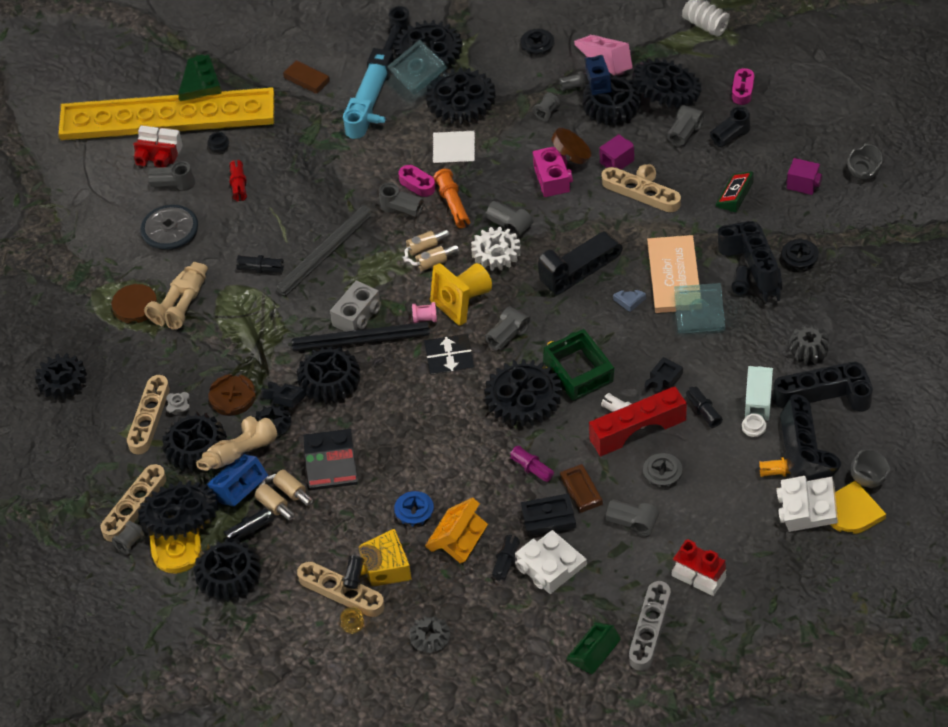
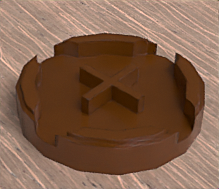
M558 128L553 133V145L560 154L564 156L566 154L571 157L569 160L572 162L585 164L591 157V150L588 145L574 132L565 128Z
M144 284L127 285L118 290L113 296L111 302L113 313L118 320L125 323H131V321L143 322L149 319L144 313L145 307L151 301L157 302L155 292Z
M228 374L218 378L211 384L208 397L213 410L222 415L232 416L246 412L253 405L256 399V392L249 378L244 375L233 376Z

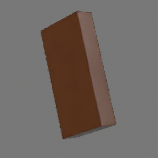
M297 60L283 72L285 79L316 94L330 82L328 75Z
M583 464L560 472V478L580 513L603 505V500Z

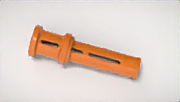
M441 169L434 174V181L439 185L441 197L445 198L456 226L458 228L467 227L466 224H470V219L458 195L459 187L452 179V171L450 169Z

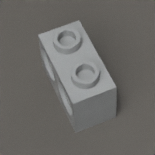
M356 280L330 310L332 326L345 332L364 329L368 320L381 307L379 290Z

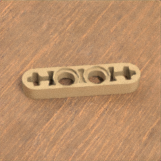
M614 167L606 168L602 172V185L609 190L666 212H675L681 206V196L675 190ZM629 183L637 185L635 188L626 187ZM648 191H654L657 194L654 196H648L645 193Z
M155 375L147 381L127 437L129 450L133 454H143L150 448L166 402V396L170 390L165 376ZM150 402L158 403L154 408L146 407ZM144 420L151 421V424L147 427L139 426Z
M154 464L145 468L103 520L101 531L105 540L112 542V538L118 536L126 528L125 524L128 521L134 523L139 516L138 510L141 509L140 503H146L145 497H152L151 492H159L160 487H163L166 482L163 467ZM141 490L147 492V494L141 498H137L134 496L135 493ZM125 508L133 509L129 515L120 514Z
M305 562L298 567V580L302 586L366 616L376 617L384 611V599L379 592L362 584L358 585V589L346 588L343 586L342 581L344 576L313 562ZM329 580L337 582L333 588H325L323 585ZM349 590L358 592V595L354 598L344 596Z

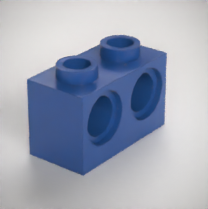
M242 454L240 459L229 464L207 485L210 489H213V493L216 495L219 503L235 506L268 477V474L257 457Z

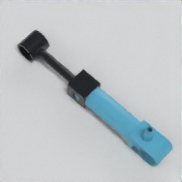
M396 6L389 11L391 32L383 49L373 48L367 61L368 69L355 98L350 99L343 114L344 129L349 138L358 139L363 137L367 132L370 122L377 124L385 123L386 118L373 114L372 109L384 81L389 80L395 67L392 51L394 41L397 39V35H402V29L408 31V25H411L409 9L404 6Z

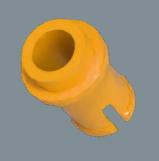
M781 457V460L759 461L761 477L783 474V477H786V474H790L787 459H784V457Z

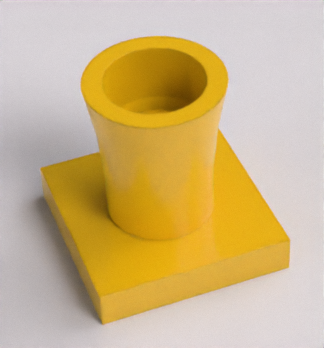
M441 263L433 266L430 301L435 302L436 306L459 326L467 323L469 299L489 293L492 289L489 273L478 263L473 264L457 277Z

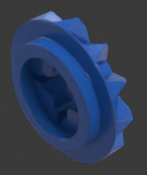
M411 491L397 499L394 510L396 518H399L403 524L410 523L413 527L416 523L423 525L426 519H431L434 505L432 499L427 494ZM414 503H416L418 510H416L415 514H412L411 510Z

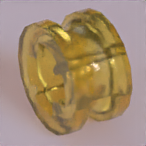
M350 607L341 613L340 620L344 631L357 633L363 628L364 619L361 610ZM350 618H356V620H354V623L348 622V620L350 621Z

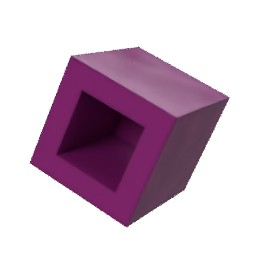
M619 134L599 147L600 163L606 168L614 167L622 170L634 162V145Z
M794 158L787 173V189L813 195L816 186L820 187L823 174L820 173V164Z

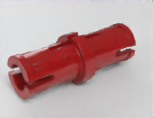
M234 160L229 164L231 173L229 182L230 186H232L233 199L239 201L240 194L241 201H244L247 198L245 188L247 179L243 171V162L237 160L238 167H235Z

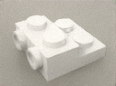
M806 476L781 480V487L777 488V496L779 502H783V508H779L778 511L781 523L786 524L789 532L838 523L835 487L832 477L807 481Z
M553 530L539 541L532 539L515 553L517 569L521 573L529 575L538 588L545 589L549 594L553 593L587 565V559Z

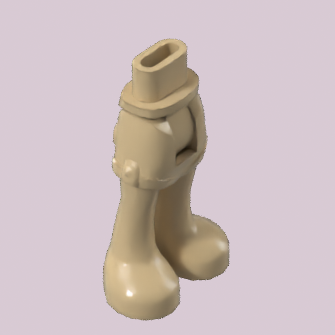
M193 262L191 266L185 267L171 282L169 292L161 304L155 301L147 304L144 309L146 316L159 326H164L166 322L170 329H179L185 322V313L190 302L197 297L202 283L206 279L205 273L208 267L197 262ZM181 297L176 307H173L177 299Z
M249 416L243 419L241 423L243 434L235 439L222 440L211 446L202 454V458L196 462L197 467L200 470L221 468L240 459L241 455L247 451L268 446L276 440L277 430L275 425L268 418L257 421L254 417Z

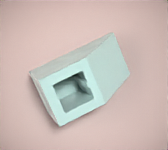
M748 366L745 418L750 414H759L764 420L769 421L773 368Z

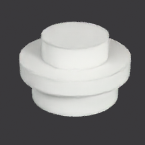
M750 414L743 420L742 430L748 436L758 437L766 431V422L759 414Z

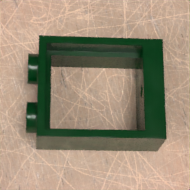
M585 329L572 332L567 337L551 342L544 347L543 363L547 368L551 367L552 373H557V380L561 381V386L572 401L612 383L614 380V366ZM578 350H582L595 368L572 379L558 360Z

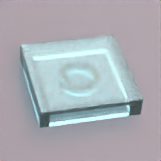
M421 40L417 41L387 66L389 71L413 95H416L447 69L446 65Z
M721 283L674 286L678 333L725 330Z

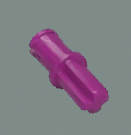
M519 445L511 451L510 458L524 467L527 473L532 472L546 482H549L554 476V471L540 462L537 455L533 456Z

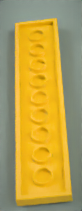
M274 88L221 91L219 94L179 101L178 95L65 103L61 104L58 135L60 140L139 134L140 125L159 128V131L161 128L190 131L274 124Z

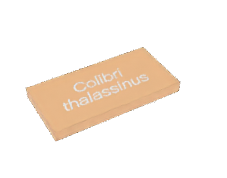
M693 235L647 238L655 313L702 310Z

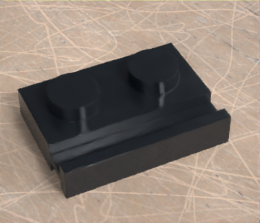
M569 493L520 502L527 537L549 533L551 530L556 532L576 528V520Z

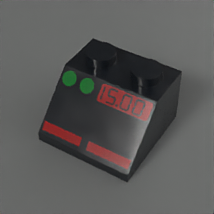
M351 429L303 435L310 491L358 485Z

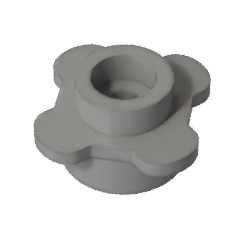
M187 392L168 394L166 396L168 401L167 412L174 415H182L190 408L188 404L189 394Z

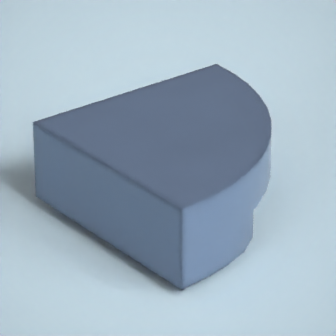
M622 290L613 295V300L629 312L646 299V293L635 290V292H624Z

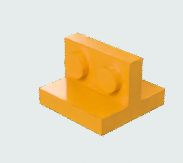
M472 497L449 508L425 547L431 552L443 548L459 563L465 562L488 525L475 513L480 503Z

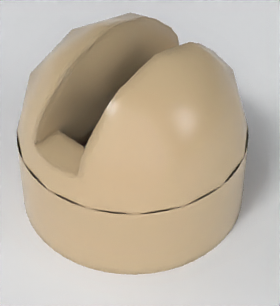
M644 164L639 167L636 175L646 180L654 181L656 170L653 165Z

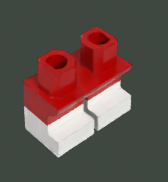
M140 125L138 130L139 138L137 142L133 143L135 164L145 166L148 161H153L154 166L157 168L166 167L168 163L174 164L183 146L180 131L161 128L159 131V128Z
M689 539L685 540L673 558V561L676 562L672 570L673 577L689 585H692L694 582V587L712 596L715 595L726 579V561L718 557V553L712 550L705 551L697 547L696 543Z

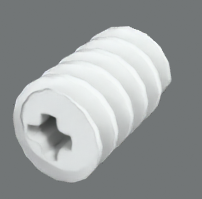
M689 0L682 12L685 20H689L690 23L696 24L697 27L716 37L724 33L730 19L729 13H723L722 9H717L715 5H710V2H704V0Z

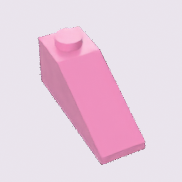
M589 35L574 41L575 46L587 57L603 55L609 73H612L613 76L616 74L617 76L623 75L626 70L632 68L629 43L595 35Z

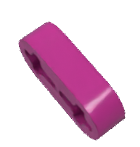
M742 68L736 71L732 88V100L734 103L745 105L751 101L754 87V72L752 70Z
M405 165L400 168L399 181L404 187L422 197L431 196L435 192V181L432 176L413 165Z

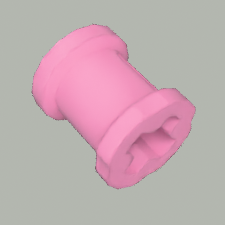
M432 302L431 305L421 306L412 304L414 323L423 321L437 322L435 302Z

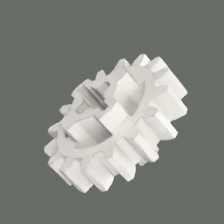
M490 227L489 232L482 230L481 236L475 235V241L471 242L472 258H475V263H481L484 268L490 266L491 271L495 267L502 270L503 265L511 267V261L517 262V256L521 254L520 240L517 239L516 233L510 235V229L503 232L501 227L497 231Z

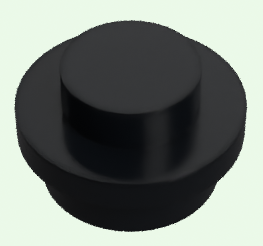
M214 132L209 136L208 147L214 152L224 151L229 146V139L222 132Z

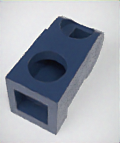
M603 55L585 57V67L591 94L611 92L610 73Z

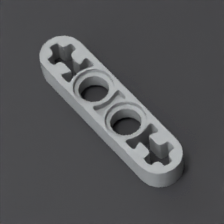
M653 582L647 589L629 651V663L633 669L638 671L647 670L652 665L670 603V587L665 582ZM658 591H661L663 594L660 595L659 603L655 602V595ZM649 611H657L660 616L657 619H649L646 614ZM643 632H651L654 637L651 640H643L640 638V635ZM641 648L645 649V657L642 660H637L640 656Z

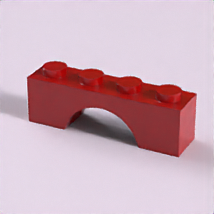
M675 386L590 421L589 439L600 457L622 448L628 437L644 426L657 424L661 425L664 429H668L686 421L687 403Z

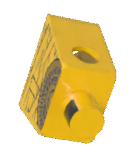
M395 529L359 546L360 557L365 559L361 575L367 574L371 586L386 585L412 579L410 565Z

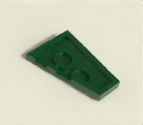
M209 54L188 58L178 92L179 101L221 93L220 84Z

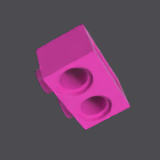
M555 146L532 151L533 167L543 196L549 197L570 192V183L573 182L571 170L566 169V156L560 154Z

